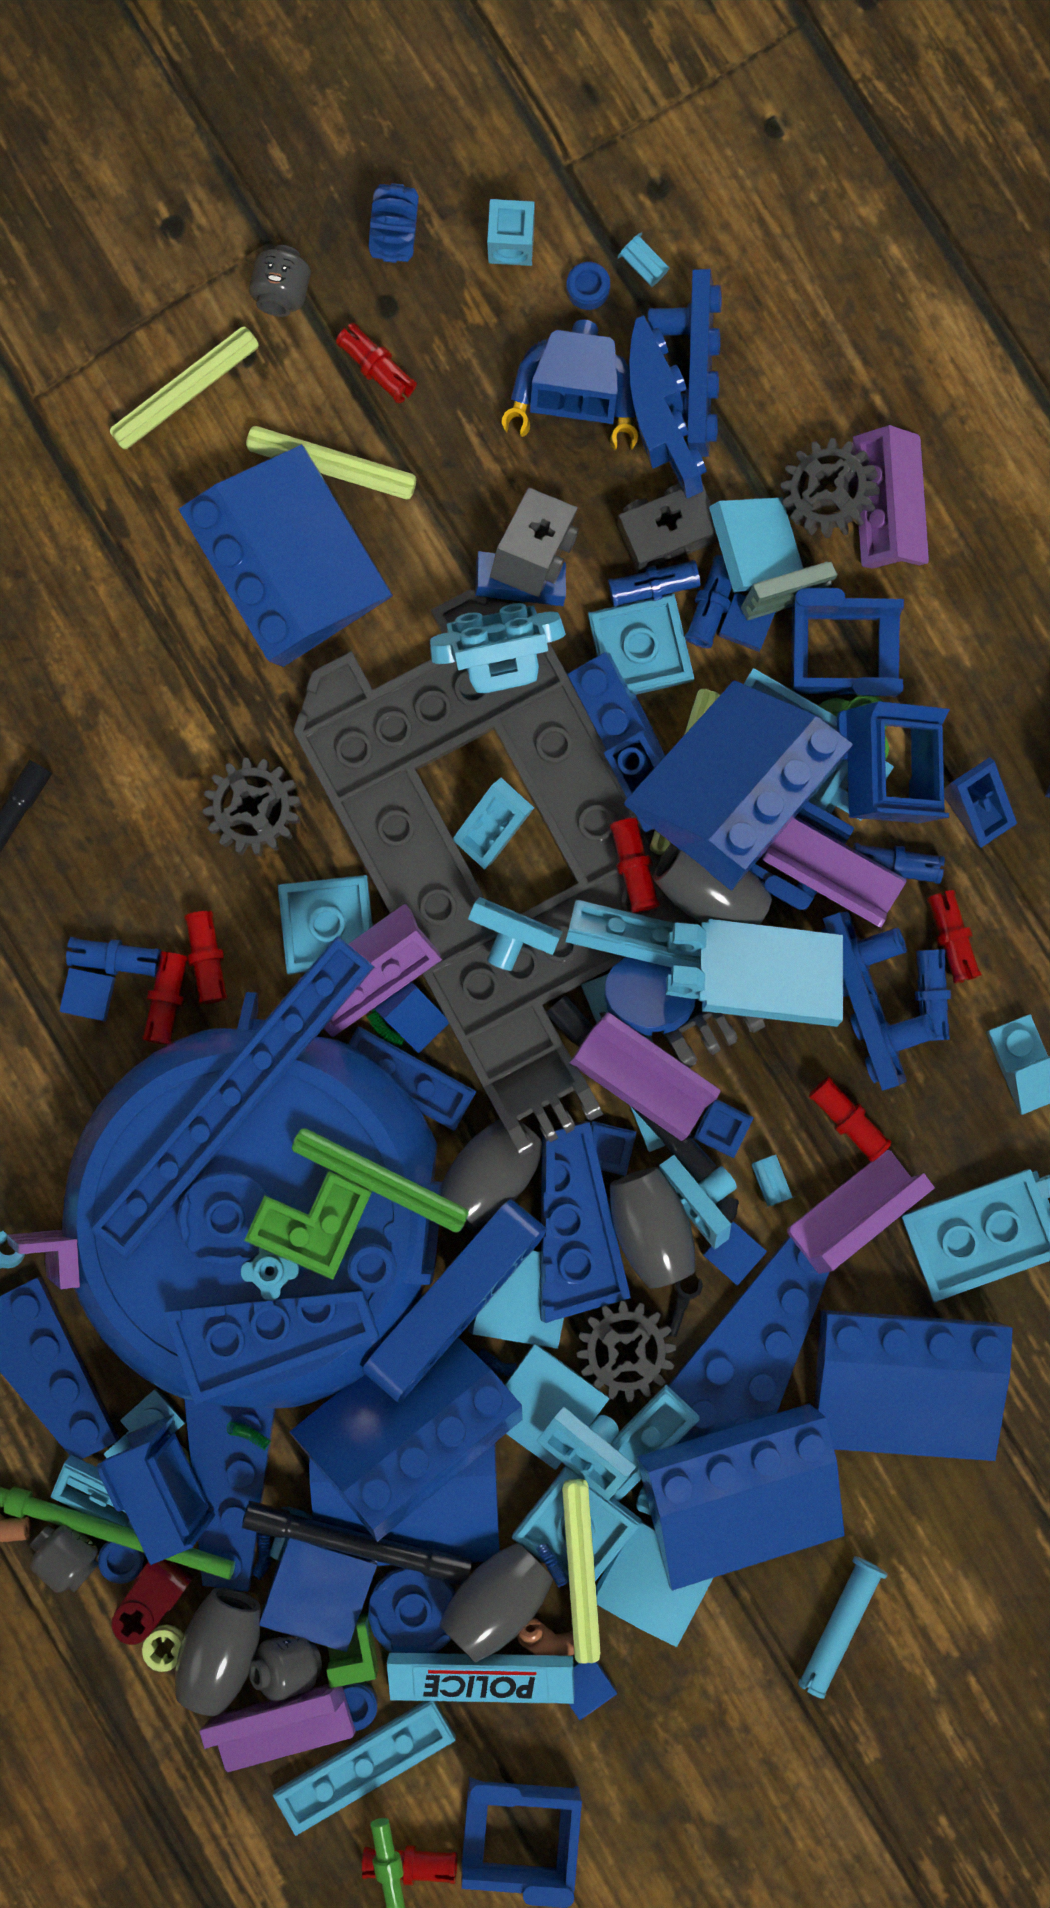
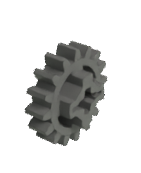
M830 438L827 448L821 449L820 445L815 441L812 442L813 453L809 456L801 451L796 453L800 461L798 467L786 466L785 470L792 478V481L781 483L783 492L790 495L782 502L787 511H793L790 517L797 526L805 522L804 528L808 534L813 535L818 527H821L824 537L830 538L833 528L838 527L845 536L848 534V523L854 521L859 526L864 524L860 515L863 510L874 512L875 506L868 497L880 494L877 483L871 481L878 476L874 465H867L870 459L864 450L855 455L856 448L853 442L848 441L842 449H839L835 438ZM808 477V489L802 493L805 480ZM858 478V491L855 498L852 499V488L858 484L856 481ZM830 484L833 487H837V489L830 493L828 490H824V487ZM826 512H838L835 514L823 515Z
M243 758L242 769L236 770L230 763L226 764L228 776L223 779L221 776L214 774L212 779L218 786L217 790L204 792V796L213 802V806L204 808L203 814L206 817L215 818V821L207 828L212 834L224 832L219 843L225 848L235 841V851L239 855H243L248 846L252 847L256 856H262L263 845L268 844L274 851L279 850L276 839L281 835L290 840L293 836L286 828L288 823L298 824L301 820L299 816L291 812L292 808L302 805L299 797L289 796L296 789V784L293 780L282 783L285 771L279 766L270 773L269 762L266 759H262L257 768H253L249 758ZM247 779H261L272 785L258 788L251 786ZM232 789L234 794L231 805L223 809L225 798ZM250 798L259 803L257 808L260 813L253 817L250 813L244 812L248 809L246 801ZM282 802L281 814L273 826L270 821L274 808L280 806ZM248 826L254 828L258 835H241L233 831V829Z
M625 1300L619 1301L618 1311L612 1312L607 1305L602 1306L604 1315L602 1319L599 1320L591 1315L587 1318L590 1326L593 1328L592 1331H579L578 1337L587 1343V1347L576 1350L577 1357L589 1360V1363L581 1368L582 1375L594 1373L596 1377L592 1383L593 1387L598 1390L604 1384L609 1386L608 1397L612 1400L617 1395L618 1390L624 1391L628 1402L633 1401L634 1390L640 1389L646 1397H649L651 1393L648 1384L654 1381L663 1386L666 1382L660 1374L661 1369L673 1370L674 1368L673 1362L665 1358V1353L675 1351L676 1345L671 1342H664L663 1339L672 1331L669 1325L661 1327L655 1325L660 1318V1313L656 1310L648 1316L643 1315L644 1303L638 1302L633 1311L628 1310ZM620 1320L638 1322L631 1329L616 1330L610 1325ZM652 1334L656 1342L654 1363L645 1353V1343ZM598 1338L607 1345V1357L601 1366H599L595 1355ZM631 1340H636L633 1346L637 1354L636 1357L631 1360L625 1356L621 1360L616 1361L619 1354L615 1346L616 1343L621 1341L624 1344H628ZM636 1371L641 1375V1377L633 1380L615 1379L621 1372Z

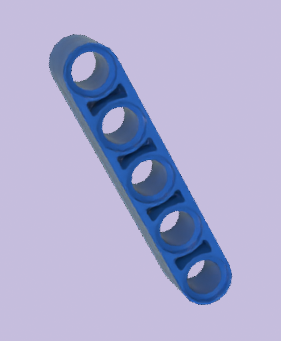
M512 1199L508 1200L365 1363L362 1372L396 1402L402 1401L535 1249L547 1232V1228Z

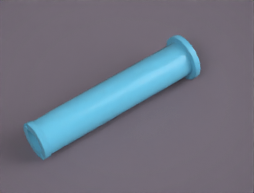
M854 1556L852 1560L856 1565L802 1678L797 1683L802 1689L808 1687L807 1692L818 1698H825L826 1691L880 1579H886L888 1575L880 1567L857 1556Z

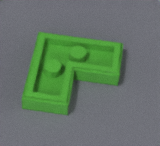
M328 1171L309 1215L264 1196L244 1241L333 1280L372 1191Z

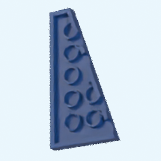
M790 1236L786 1238L760 1270L761 1272L750 1286L738 1297L728 1313L712 1329L670 1381L668 1387L699 1415V1421L677 1444L777 1414L829 1272L818 1274Z

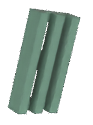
M824 562L755 583L746 596L741 609L748 621L793 607L798 590L802 588H830L832 585L831 580L836 579L838 574L832 562Z

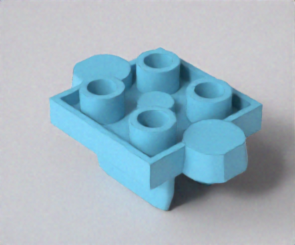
M516 603L506 605L499 610V613L482 616L480 613L460 615L455 619L456 622L446 624L447 633L436 635L430 639L432 663L447 664L456 662L458 670L467 669L470 682L477 693H490L528 685L537 681L539 669L537 654L548 651V642L558 640L566 635L559 613L543 612L537 614L534 605L526 607L525 604Z

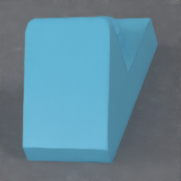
M1031 1014L986 1031L1019 1114L1023 1115L1050 1104V1056L1047 1055Z

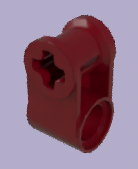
M166 1559L152 1565L148 1561L132 1585L134 1586L112 1617L111 1628L115 1637L128 1645H136L143 1642L151 1634L167 1610L170 1611L194 1576L175 1562ZM138 1610L144 1616L141 1618V1623L134 1628L128 1624V1621L130 1620V1615Z

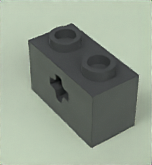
M680 483L665 490L664 497L648 502L647 498L639 499L623 508L624 513L619 514L617 528L637 574L645 572L648 566L655 565L658 567L719 542L709 509L711 502L704 486L703 492L687 499ZM661 518H666L668 523L676 522L674 530L669 531L666 525L659 527Z
M528 487L497 547L490 578L540 597L547 581L555 584L564 563V558L560 557L562 551L570 553L579 533V528L573 526L578 507Z

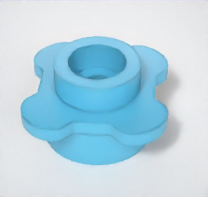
M259 1248V1254L254 1260L244 1263L241 1268L243 1280L253 1282L261 1290V1296L266 1300L277 1299L281 1294V1288L288 1280L295 1279L299 1274V1266L261 1248ZM268 1266L274 1268V1274L271 1276L266 1274Z

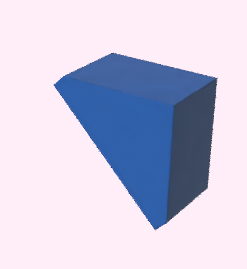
M990 757L944 788L945 800L980 848L1017 824L996 763Z
M412 982L374 1008L418 1053L449 1024L441 1011Z

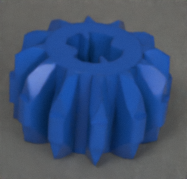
M391 183V185L379 184L375 189L369 232V252L372 258L383 259L384 262L397 263V261L408 262L413 256L419 196L415 188Z

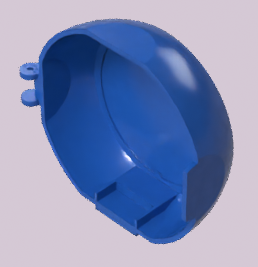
M246 992L237 1029L213 1028L177 1040L151 1054L117 1082L100 1102L87 1122L73 1152L66 1182L62 1236L77 1239L80 1287L74 1288L87 1318L102 1340L137 1374L160 1389L191 1401L193 1399L163 1312L266 1300L261 1296V1290L253 1282L243 1280L241 1276L243 1264L225 1268L205 1264L196 1258L181 1240L177 1223L178 1211L182 1198L193 1184L207 1174L222 1171L246 1174L261 1184L270 1198L309 1215L325 1176L331 1170L295 1153L291 1149L297 1133L301 1128H306L438 1195L441 1193L442 1182L434 1181L437 1143L421 1111L408 1093L387 1071L360 1051L339 1040L316 1037L127 1260H123L88 1230L264 1023L265 1020L257 1019L258 993ZM372 1191L334 1279L331 1280L298 1265V1276L295 1279L288 1280L281 1288V1294L277 1299L359 1291L360 1289L352 1283L348 1275L349 1259L356 1249L365 1244H381L393 1253L397 1263L395 1278L385 1289L378 1292L364 1291L379 1337L201 1403L249 1408L298 1407L336 1394L341 1389L365 1376L362 1372L365 1363L423 1297L424 1285H430L434 1282L439 1224ZM268 1266L266 1274L269 1276L273 1275L274 1268Z

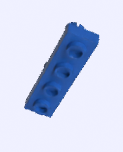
M710 269L693 270L692 303L688 304V308H649L648 324L651 330L659 328L663 336L688 335L690 339L689 389H686L685 394H681L683 410L679 412L686 425H688L687 444L689 450L697 447L701 457H709L710 442H717L718 418L717 414H711V399L719 397L718 371H712V356L720 355V329L713 328V313H721L722 293L721 285H714Z
M839 912L825 917L823 921L826 928L822 929L821 932L843 935V996H850L855 1011L850 1016L853 1030L859 1040H865L870 1056L865 1058L869 1076L874 1083H880L882 1091L907 1082L899 1059V1051L937 1038L935 1027L929 1014L890 1025L886 1021L869 972L870 965L907 952L903 935L899 928H894L860 939L856 934L849 912Z

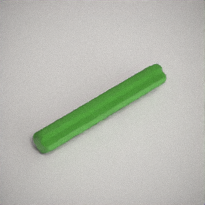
M301 1128L293 1141L291 1149L295 1153L453 1232H459L467 1220L469 1211L466 1208L306 1128Z

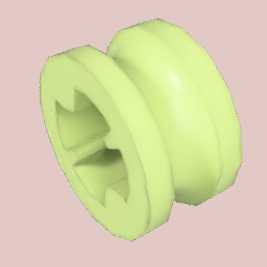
M167 1624L158 1626L151 1632L142 1647L143 1659L147 1666L159 1672L170 1671L176 1667L179 1648L184 1637L181 1630ZM161 1637L162 1642L169 1638L174 1642L175 1645L171 1650L173 1658L168 1659L167 1654L160 1658L155 1654L154 1651L158 1647L156 1638Z

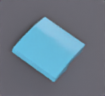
M534 1343L511 1377L504 1383L521 1403L523 1420L506 1434L556 1470L562 1462L536 1440L563 1406L589 1427L610 1398L541 1346Z
M641 1521V1525L601 1576L596 1586L597 1605L635 1627L677 1647L713 1578L672 1591L669 1587L654 1526Z

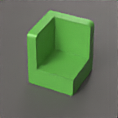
M368 1613L359 1615L347 1652L328 1647L330 1662L327 1667V1675L330 1688L376 1679L379 1664Z

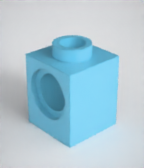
M490 199L487 239L488 263L532 266L535 225L534 201Z

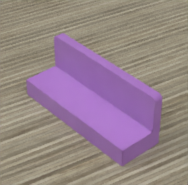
M890 425L854 436L855 455L863 450L867 453L870 459L867 465H874L878 476L871 481L877 483L880 489V494L868 497L875 506L874 512L863 510L860 513L864 524L859 526L861 566L873 569L900 561L919 566L928 564L920 436ZM857 478L856 481L858 482V484L856 485V490L858 491L859 480Z
M797 816L766 850L762 858L766 863L878 927L883 926L888 911L907 880Z
M406 904L396 909L348 944L375 968L332 1017L324 1029L334 1037L442 960L438 949L418 928L412 910Z
M606 1013L592 1027L570 1061L571 1065L577 1066L585 1075L681 1141L688 1137L704 1109L715 1101L721 1092L719 1088L610 1013Z
M886 1150L879 1158L868 1163L788 1227L787 1233L818 1274L835 1270L935 1187L924 1173L911 1177L892 1151Z
M62 1230L7 1235V1244L18 1254L45 1252L46 1277L59 1289L80 1287L77 1239L62 1236Z
M329 1684L314 1687L306 1694L280 1702L268 1700L212 1716L199 1732L204 1749L218 1745L224 1768L227 1772L350 1739L354 1736L356 1730L343 1687L330 1688Z

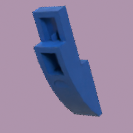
M643 315L635 320L629 359L630 386L637 425L652 469L669 462L688 499L703 492L701 475L706 473L707 470L697 447L689 450L683 438L688 435L686 424L679 412L683 410L681 392L686 390L683 376L677 365L669 367L664 357L668 353L664 337L659 328L651 330Z
M604 652L567 675L607 750L603 753L628 798L662 761L665 755L635 693H630L611 654ZM637 816L644 832L654 829Z

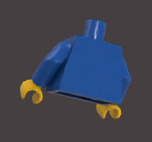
M579 320L573 324L572 332L561 330L552 332L547 345H539L520 362L511 400L515 401L514 406L508 409L502 417V425L506 433L508 432L510 421L515 417L523 418V425L520 430V436L524 437L528 434L530 421L525 412L527 404H529L531 413L613 424L614 417H618V426L610 436L611 447L613 450H616L617 434L619 432H626L631 437L630 450L634 448L638 441V432L631 425V417H636L630 386V368L623 357L615 354V341L610 337L598 336V327L595 323L589 320Z

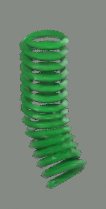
M373 1009V1013L368 1015L366 1019H369L368 1021L372 1024V1027L376 1029L375 1032L381 1034L380 1037L384 1036L383 1040L387 1038V1042L399 1046L402 1045L404 1038L402 1037L401 1040V1035L398 1032L390 1030L378 1012Z
M230 1421L227 1424L229 1435L244 1437L246 1440L249 1439V1442L252 1440V1443L257 1445V1447L260 1446V1449L263 1447V1450H265L271 1443L269 1438L264 1436V1434L258 1433L253 1427L250 1428L246 1424L243 1425V1423Z

